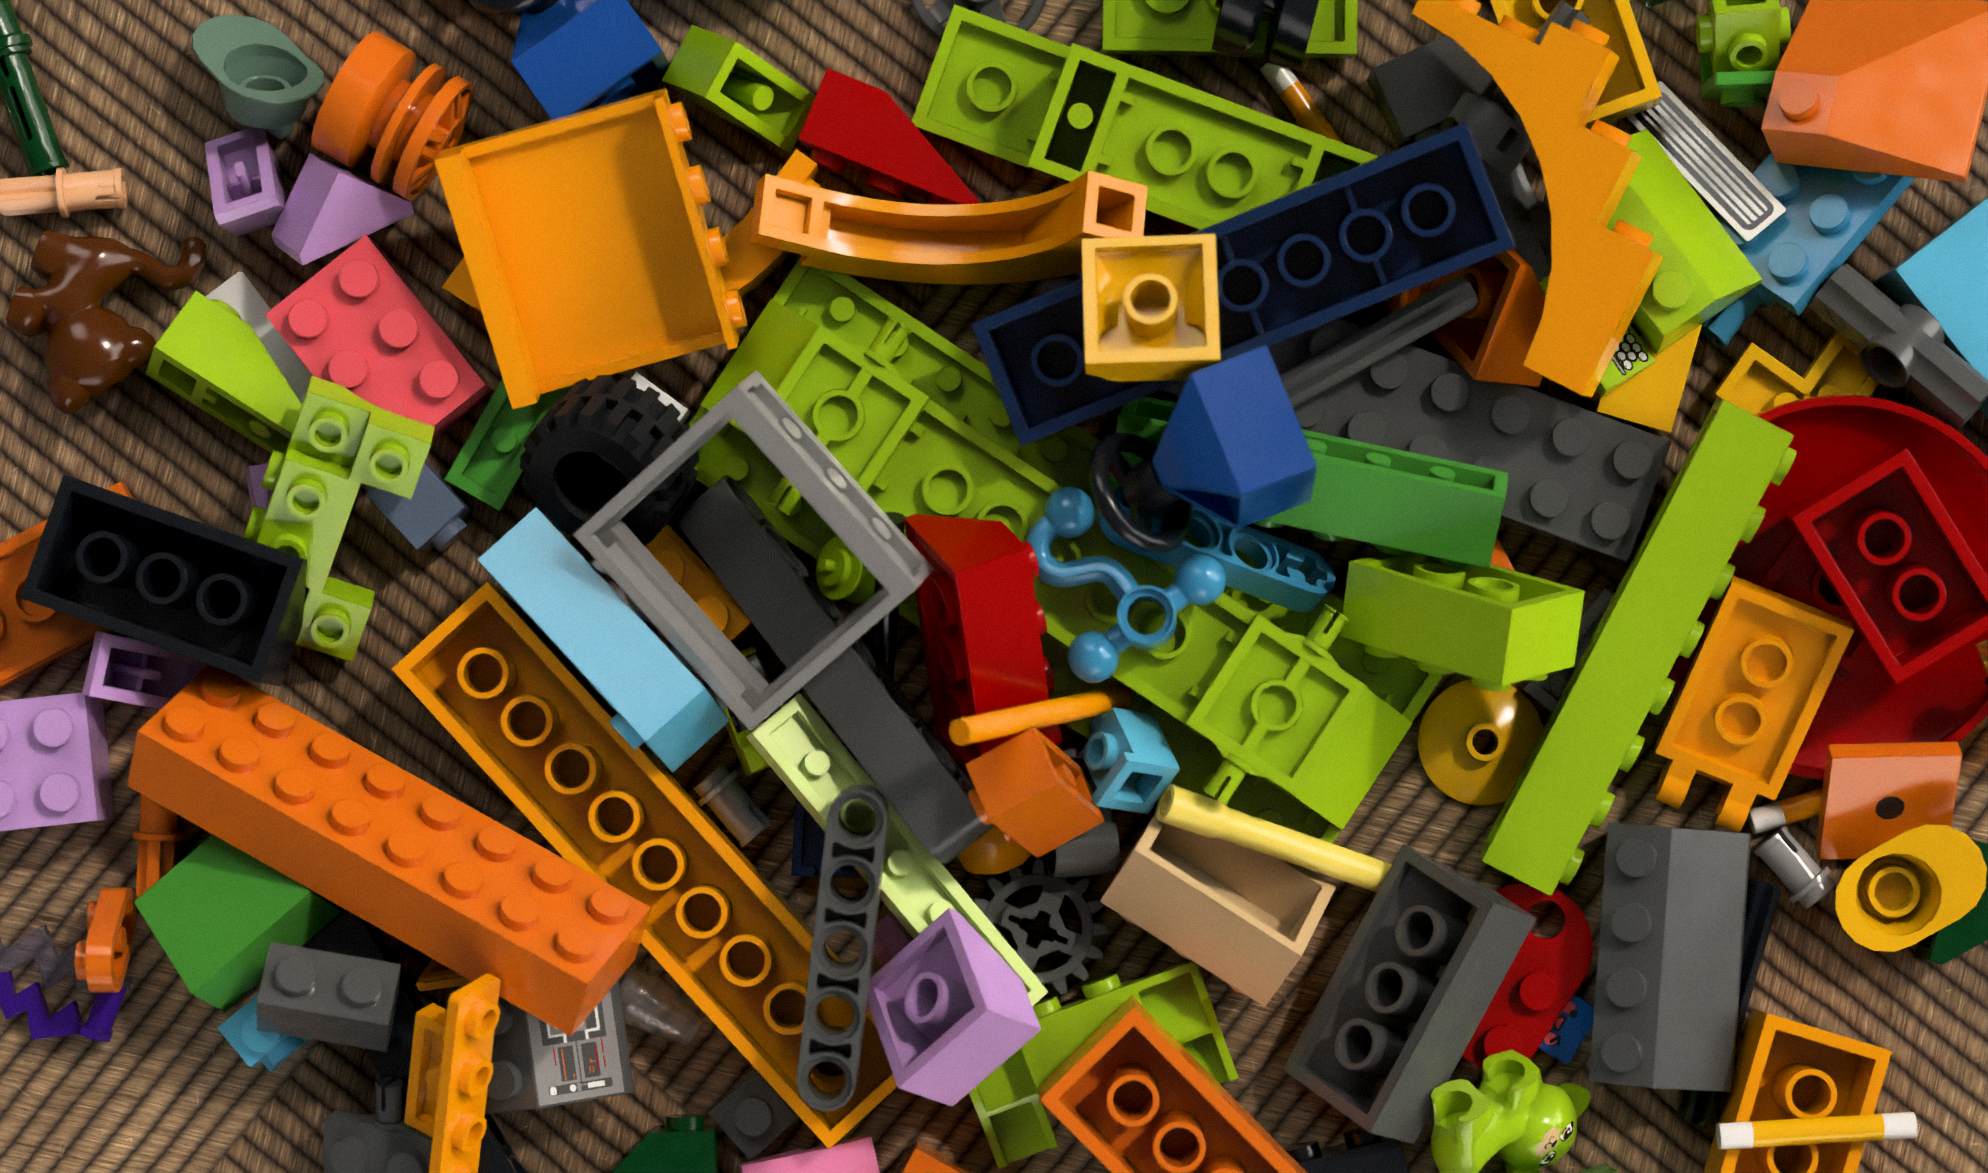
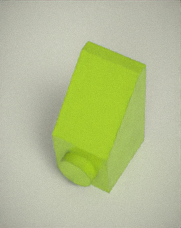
M691 25L662 78L663 82L705 110L788 154L791 153L799 138L816 97L737 41Z

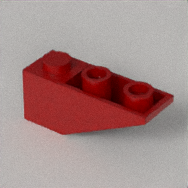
M827 68L798 138L801 148L810 151L808 157L816 162L818 167L842 175L845 166L869 175L866 182L867 186L901 199L904 190L928 199L926 204L980 203L886 91Z

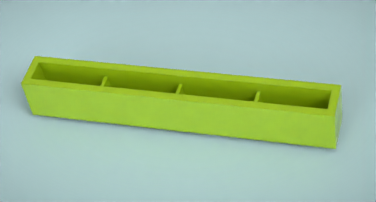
M1717 396L1581 659L1480 849L1482 862L1549 896H1552L1559 881L1566 885L1571 883L1585 855V851L1578 848L1589 825L1598 829L1612 806L1615 795L1607 790L1618 769L1629 772L1642 749L1645 738L1637 734L1648 712L1657 716L1660 714L1673 690L1675 681L1667 678L1678 655L1689 658L1701 638L1705 624L1697 620L1709 597L1719 601L1733 577L1735 566L1727 562L1738 541L1741 540L1748 544L1756 534L1764 518L1766 509L1758 504L1770 482L1779 486L1792 466L1797 453L1796 450L1789 447L1794 437L1793 434Z

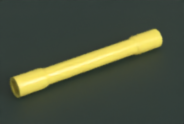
M1172 784L1168 785L1157 804L1156 818L1159 822L1206 838H1219L1376 893L1392 864L1231 809L1218 800Z

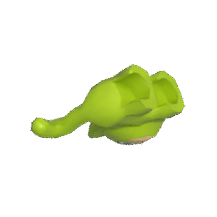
M1514 1050L1489 1055L1483 1060L1482 1080L1478 1089L1470 1081L1464 1079L1449 1081L1433 1089L1431 1100L1434 1110V1127L1431 1135V1155L1440 1173H1479L1482 1167L1496 1153L1504 1160L1503 1165L1507 1173H1539L1541 1168L1556 1163L1569 1151L1577 1134V1118L1589 1106L1592 1096L1589 1090L1581 1084L1561 1082L1557 1085L1543 1083L1540 1069L1529 1058Z

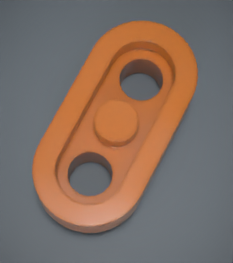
M130 887L103 888L98 901L89 902L87 909L88 935L86 941H78L76 945L75 973L78 980H86L90 993H118L122 988L135 942L137 924L135 896Z

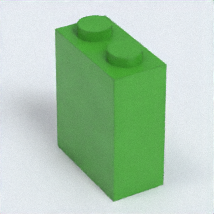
M213 834L134 901L190 993L224 1012L262 981L270 942L302 947L342 912L337 904Z

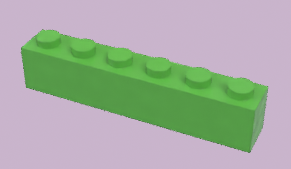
M1147 396L1122 406L1116 433L1136 434L1158 446L1177 403ZM1302 429L1317 465L1311 501L1253 523L1265 528H1279L1287 525L1310 530L1314 536L1326 541L1340 542L1348 538L1374 544L1380 551L1392 555H1406L1414 552L1437 557L1443 564L1453 568L1468 569L1474 566L1489 568L1506 499L1509 473ZM1120 452L1132 467L1143 460L1134 454ZM1109 472L1111 487L1117 489L1121 484Z

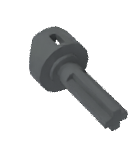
M1560 0L1538 30L1539 34L1534 43L1540 45L1551 21L1569 29L1574 19L1590 25L1588 17L1580 10L1574 9L1567 2ZM1499 86L1493 92L1491 99L1487 97L1480 98L1464 91L1439 129V132L1466 122L1482 163H1486L1502 177L1510 175L1532 147L1524 125L1519 120V114Z

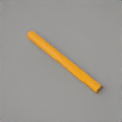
M1116 685L968 716L952 721L949 734L955 744L960 746L1022 733L1032 727L1040 729L1104 715L1109 712L1111 707L1128 709L1132 703V695L1130 690L1124 685Z

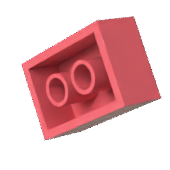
M366 234L265 314L313 376L342 385L355 395L382 409L434 426L432 442L495 392L381 247Z

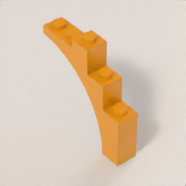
M1418 0L1412 14L1456 41L1494 78L1519 114L1541 165L1551 212V271L1542 318L1523 366L1580 395L1592 398L1664 256L1649 249L1654 236L1618 219L1613 231L1606 228L1642 156L1627 148L1632 136L1599 119H1596L1591 130L1585 127L1620 57L1611 49L1605 47L1610 37L1608 34L1577 19H1574L1569 29L1551 21L1540 45L1534 42L1539 31L1506 15L1503 16L1499 26L1477 16L1482 4L1475 0Z

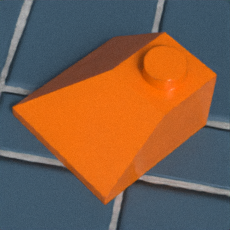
M1511 248L1432 280L1428 293L1458 276H1464L1476 293L1478 304L1474 309L1430 332L1474 380L1532 387L1540 386L1543 375L1523 366L1541 321L1546 296L1531 265Z

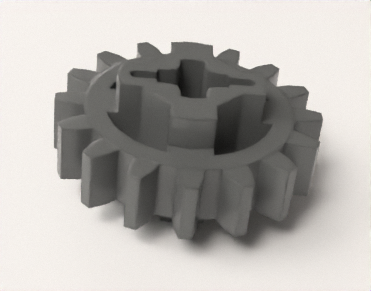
M1035 858L1032 874L1023 875L1019 866L1010 869L1011 881L1006 884L991 876L987 882L995 895L991 900L975 898L974 903L985 913V916L993 926L997 923L1011 930L1017 945L1015 952L1043 986L1045 983L1053 982L1057 991L1062 995L1067 993L1065 977L1070 973L1085 981L1089 975L1082 964L1084 958L1087 956L1092 959H1101L1103 956V952L1097 946L1091 944L1092 936L1108 933L1107 925L1092 922L1091 914L1104 906L1100 902L1101 899L1085 901L1082 897L1090 883L1087 878L1084 877L1077 880L1073 885L1066 881L1067 877L1051 878L1049 874H1045L1042 858ZM1032 885H1044L1038 899L1020 907L1005 902L1007 897L1021 888ZM1065 895L1071 899L1079 912L1081 934L1065 927L1059 908ZM1039 910L1045 911L1050 914L1048 919L1049 926L1055 929L1058 935L1067 938V940L1061 941L1054 937L1051 940L1042 937L1037 946L1030 945L1026 942L1027 930L1020 927V923L1010 919L1009 916L1014 915L1021 919L1023 917L1034 919L1038 915ZM1056 950L1071 955L1068 960L1056 968L1046 971H1033L1038 958Z

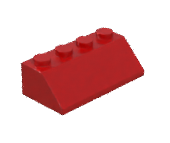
M914 514L904 518L907 539L934 568L915 590L937 737L969 774L965 764L1022 733L960 746L952 741L949 734L952 721L968 716L1049 700L1048 691L1054 689L1053 672L1047 658L1043 655L1040 637L1046 634L1047 623L1042 607L1035 598L1033 579L1039 577L1038 560L1030 543L1026 540L1021 541L1002 521ZM1059 724L1037 729L1056 746L1062 743Z

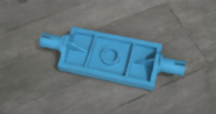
M1770 153L1753 175L1785 207L1786 211L1750 241H1745L1720 214L1716 216L1718 222L1763 279L1762 283L1704 322L1700 332L1711 341L1716 336L1715 343L1720 347L1726 348L1732 337L1759 306L1765 308L1770 303H1779L1799 316L1832 274L1842 266L1916 177L1775 163L1773 155Z

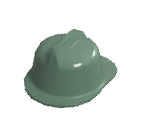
M241 15L217 16L201 23L192 35V50L199 62L218 81L223 105L230 117L246 126L264 128L279 140L290 136L294 123L301 118L307 109L309 97L317 94L324 86V72L317 64L310 60L283 32L262 20Z

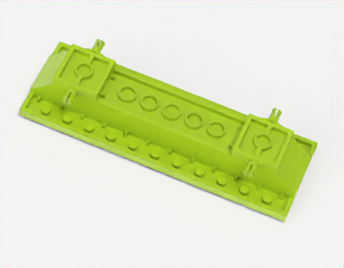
M800 258L773 299H770L689 423L691 428L736 386L757 370L884 513L897 512L905 517L923 514L1002 521L1021 541H1025L1030 528L1044 515L1047 499L1055 491L1063 487H1076L1084 490L1092 498L1096 517L1092 527L1085 534L1077 538H1063L1059 536L1053 541L1051 553L1056 560L1067 562L1089 556H1105L1123 565L1131 573L1139 586L1152 585L1164 590L1174 583L1176 567L1126 550L1114 544L1101 530L1098 521L1100 510L1092 494L1089 480L1091 455L1100 440L1077 425H1073L1021 446L988 366L850 275L801 265ZM734 419L729 421L698 449L699 462L694 467L698 471L696 479L707 488H711L723 476L728 475L746 490L784 539L817 561L820 552L827 542L838 536ZM1189 533L1185 541L1201 548L1199 542ZM1235 550L1238 558L1246 565L1258 569L1255 562L1247 554ZM1039 578L1033 579L1035 598L1042 607L1047 623V632L1040 637L1043 655L1047 658L1054 676L1055 685L1053 690L1048 691L1049 699L1124 685L1130 690L1132 695V703L1127 710L1154 714L1180 767L1179 772L1170 784L1175 783L1189 791L1218 800L1231 809L1333 843L1340 831L1344 829L1413 724V720L1444 675L1422 671L1417 668L1418 660L1405 656L1384 658L1370 655L1364 651L1365 644L1340 637V631L1346 622L1348 623L1349 619L1343 615L1344 602L1331 593L1326 596L1314 611L1302 613L1225 586L1222 595L1216 601L1208 605H1193L1190 603L1176 613L1174 634L1164 646L1155 650H1140L1130 646L1119 654L1117 669L1108 679L1089 683L1079 679L1071 671L1067 652L1071 642L1078 635L1087 631H1100L1104 633L1118 623V600L1110 589L1101 582L1057 588L1042 582ZM914 590L899 603V615L921 629ZM1141 602L1135 605L1128 616L1130 627L1142 635H1151L1158 632L1164 626L1166 620L1164 610L1153 602ZM1094 717L1064 724L1086 739H1089L1091 736L1089 725Z

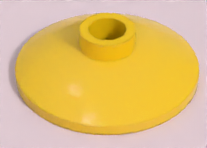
M1471 679L1464 680L1443 690L1425 710L1418 730V754L1426 775L1441 792L1466 804L1493 805L1506 801L1544 728L1533 704L1513 686L1507 691H1489L1473 686ZM1482 729L1490 731L1496 741L1494 749L1484 755L1478 753L1473 746L1474 735Z

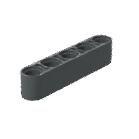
M854 784L843 789L832 802L827 815L797 1071V1089L802 1100L811 1108L820 1111H834L844 1106L853 1096L860 1072L890 817L889 805L884 795L875 787L866 784ZM860 799L873 806L877 814V823L873 829L864 833L850 831L841 819V808L845 803ZM845 865L857 866L866 873L869 879V889L859 897L850 898L844 896L837 891L833 883L834 872ZM836 931L850 932L858 938L862 953L851 962L837 961L829 955L826 949V938ZM829 996L844 998L850 1003L854 1012V1018L844 1026L834 1027L828 1025L821 1019L818 1013V1004ZM826 1061L836 1063L843 1069L846 1075V1083L835 1091L820 1089L811 1078L810 1070L814 1065Z

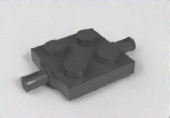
M384 1077L376 1080V1113L361 1115L335 1110L324 1118V1173H429L433 1138L404 1124L405 1116L402 1115V1087L404 1082L400 1078L394 1080V1077Z

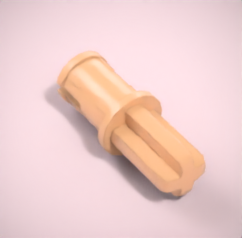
M60 167L56 169L55 175L0 179V213L4 216L59 212L61 218H69L70 212L112 208L126 209L127 187L126 182H122L125 179L123 168H115L113 170L66 173L65 168Z

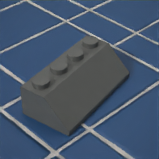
M1608 822L1589 1068L1590 1082L1656 1089L1732 1091L1751 834Z
M1403 844L1282 1070L1369 1133L1414 1144L1433 1110L1431 1100L1433 1089L1449 1081L1533 926L1536 917L1491 888Z

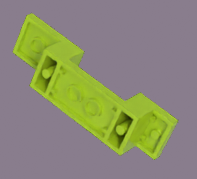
M956 4L953 6L912 118V122L919 129L1065 183L1073 181L1090 170L1148 186L1146 211L1197 230L1378 157L1377 155L1072 43L1071 47Z

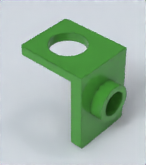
M1709 52L1699 53L1701 99H1720V104L1723 107H1748L1758 105L1759 98H1764L1771 91L1775 71L1713 73Z

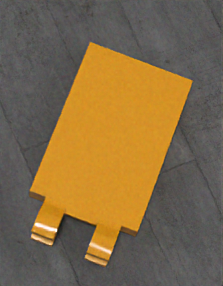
M1733 575L1717 605L1655 743V753L1669 758L1656 782L1655 789L1658 792L1655 800L1680 809L1695 773L1724 784L1726 787L1723 789L1714 809V813L1718 814L1715 824L1740 833L1757 794L1776 801L1854 632L1853 623Z

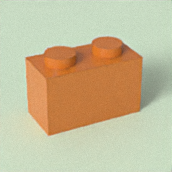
M1035 727L965 764L975 787L968 791V797L982 823L986 826L993 823L999 828L1001 834L1010 845L1019 843L1037 858L1105 822L1100 808L1095 806L1091 798L1093 792L1082 767Z

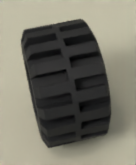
M598 375L592 383L587 378L576 382L570 390L567 389L529 434L523 445L526 450L520 456V469L527 474L521 481L525 492L534 494L536 498L532 502V506L534 508L537 507L542 514H546L551 519L552 525L560 533L563 530L572 536L571 542L584 547L573 534L690 429L689 425H681L677 420L681 413L672 403L665 406L658 400L659 392L651 387H648L645 391L637 388L636 380L622 377L618 383H615L610 375ZM698 450L621 519L644 546L653 541L657 534L662 531L690 493V489L695 484L698 476V471L694 469L699 462ZM599 456H602L605 459L609 460L611 463H613L621 471V473H618L615 470L611 469L609 466H607L599 458Z

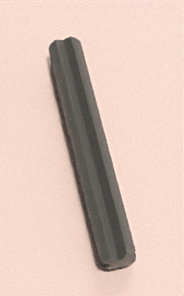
M1458 276L1279 375L1292 408L1297 407L1474 309L1478 304V300L1469 281L1464 276Z

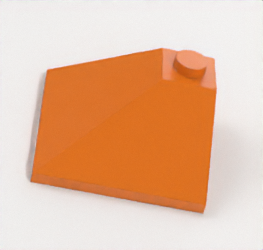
M1809 0L1775 71L1761 127L1775 163L1967 183L1988 94V1Z

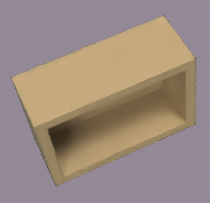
M1155 810L1135 840L1100 902L1116 911L1125 921L1139 926L1172 947L1180 956L1194 961L1222 979L1236 992L1247 995L1266 1007L1302 957L1336 886L1309 869L1219 838H1206L1159 822L1156 818Z

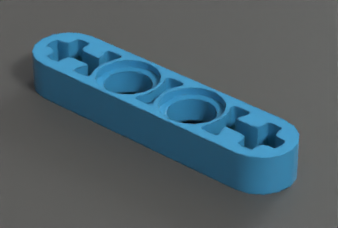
M1120 485L1113 493L1123 511L1130 518V504L1124 495L1123 486ZM1172 505L1163 507L1152 514V533L1160 534L1169 530L1173 521ZM1192 506L1193 519L1189 533L1199 542L1201 548L1184 541L1178 548L1166 553H1150L1132 546L1111 528L1100 511L1098 514L1099 526L1105 536L1114 544L1126 550L1176 568L1185 558L1193 554L1212 556L1223 566L1226 573V586L1297 612L1307 613L1314 611L1335 586L1336 578L1334 571L1328 561L1320 554L1249 526L1236 529L1195 506ZM1235 550L1247 554L1255 562L1258 569L1246 565L1238 558Z

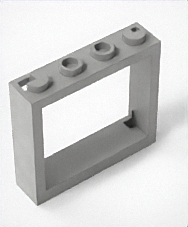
M757 370L736 386L573 534L595 558L591 564L600 572L609 574L627 594L626 598L631 609L641 619L653 623L671 643V650L687 669L696 671L714 690L715 699L721 709L724 710L729 707L750 731L916 590L934 569ZM732 419L738 423L883 585L880 590L771 684L767 683L621 520Z

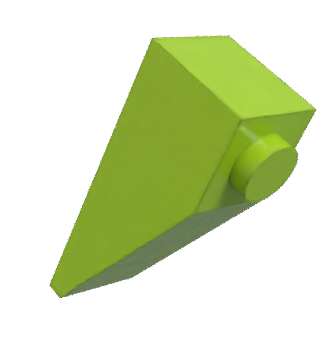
M195 291L154 346L145 374L268 452L272 453V450L285 454L302 403L251 325L241 320L238 312L227 303L217 299L210 300Z

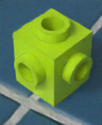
M1707 0L1706 14H1698L1695 17L1698 53L1709 52L1713 73L1776 71L1779 65L1780 46L1788 45L1791 40L1788 7H1780L1779 0Z

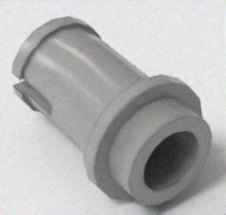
M721 764L693 788L701 798L696 803L700 807L706 804L735 837L738 845L742 848L771 824L773 820L765 815L735 780L739 773L736 770L729 773Z
M1784 825L1764 840L1753 852L1766 863L1792 893L1788 898L1791 903L1799 901L1805 909H1808L1835 886L1834 882L1828 877L1831 869L1828 866L1821 869Z

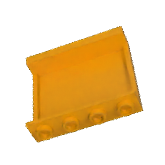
M667 88L441 150L434 160L512 410L538 402L541 394L572 386L585 378L590 381L594 380L598 375L616 374L725 343L728 350L738 347L740 336L738 328L747 326L744 306L737 288L729 291L726 290L720 270L721 266L729 264L725 242L719 227L708 229L701 206L711 202L707 181L700 164L689 166L683 142L692 140L690 124L682 101L671 104Z

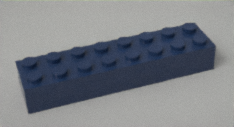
M1466 122L1188 234H1215L1220 362L1265 345L1267 347L1515 247ZM1083 277L986 316L971 324L1021 446L1187 380L1114 382L1102 377L1086 374Z

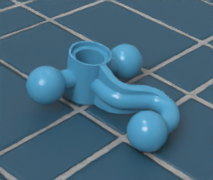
M1063 487L1055 491L1047 499L1044 515L1030 528L1026 541L1030 543L1036 554L1039 565L1038 578L1042 582L1057 588L1101 582L1110 589L1118 600V623L1104 633L1100 631H1087L1078 635L1071 642L1067 652L1070 669L1079 679L1089 683L1101 682L1108 679L1116 671L1119 663V654L1130 646L1140 650H1155L1164 646L1174 634L1176 613L1190 603L1193 605H1208L1216 601L1222 595L1226 586V573L1222 564L1214 557L1206 554H1193L1185 558L1177 566L1174 583L1162 590L1152 585L1139 586L1131 573L1123 565L1105 556H1089L1067 562L1056 560L1051 553L1053 541L1059 536L1063 538H1077L1085 534L1092 527L1096 517L1093 500L1084 490L1076 487ZM1141 602L1158 604L1166 615L1164 626L1158 632L1151 635H1142L1135 632L1128 623L1131 609Z

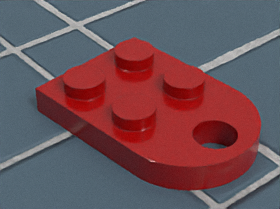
M1524 882L1507 884L1494 890L1527 912L1537 902L1551 901L1559 907L1563 921L1560 930L1549 938H1539L1529 931L1462 1055L1480 1069L1483 1068V1060L1489 1055L1508 1050H1514L1531 1059L1583 982L1589 970L1593 952L1589 924L1578 905L1556 888L1552 896Z

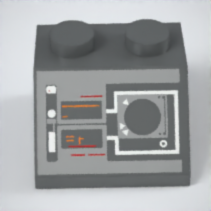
M619 980L571 1037L501 997L498 998L500 1017L494 1032L491 1057L493 1075L488 1085L485 1114L541 1109L634 1092Z

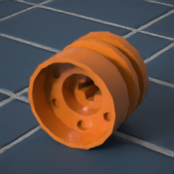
M375 30L367 34L353 49L331 84L316 117L312 130L311 146L350 169L359 166L375 149L370 179L381 186L393 180L392 191L411 202L421 195L436 174H438L434 160L440 151L457 146L473 102L475 87L471 82L458 75L446 82L447 71L436 63L426 67L411 83L415 69L416 54L411 49Z

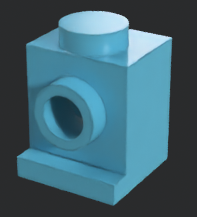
M1111 707L1107 714L1093 718L1089 725L1091 736L1081 751V755L1097 787L1091 798L1095 806L1148 814L1179 772L1180 767L1154 714Z
M257 994L217 1028L250 1068L263 1063L272 1072L311 1039L257 1030Z

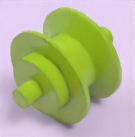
M839 536L827 542L820 552L816 565V580L820 591L825 597L832 600L845 599L853 604L865 603L874 595L875 576Z

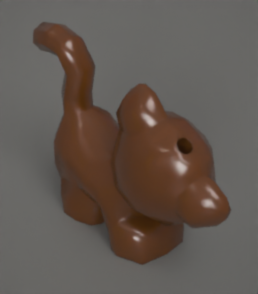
M52 230L44 231L35 249L31 268L38 277L46 280L47 284L39 289L20 286L12 298L6 321L9 329L29 338L41 335L48 326L50 327V336L43 359L50 374L48 383L50 398L57 409L64 414L75 413L86 405L91 396L107 393L127 379L133 369L149 363L153 348L156 345L154 337L143 328L129 326L122 316L108 308H101L100 303L105 296L119 287L132 274L146 279L166 293L193 285L206 262V244L199 237L184 239L177 266L167 267L151 253L132 249L114 238L95 236L74 237Z

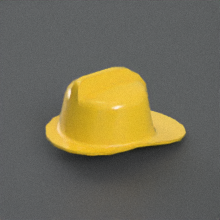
M1924 824L1906 830L1857 858L1845 869L1836 887L1835 911L1841 927L1856 943L1873 951L1896 952L1918 943L1961 919L1977 905L1986 888L1987 866L1980 848L1967 834L1948 825Z

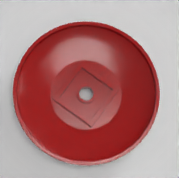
M1861 395L1809 397L1784 403L1756 414V416L1793 434L1794 437L1789 447L1796 450L1797 453L1782 483L1778 486L1770 482L1758 504L1765 508L1766 512L1756 534L1748 544L1739 540L1727 563L1735 566L1734 576L1853 623L1841 602H1828L1821 597L1819 581L1823 573L1784 511L1896 442L1908 448L1988 576V457L1960 432L1939 419L1913 407L1886 399ZM1710 597L1697 619L1705 624L1697 646L1689 658L1678 655L1667 678L1675 681L1673 689L1676 694H1678L1719 603V601ZM1853 623L1854 632L1788 774L1824 780L1828 744L1957 742L1963 739L1988 715V689L1985 684V679L1988 678V630L1896 685L1885 674Z

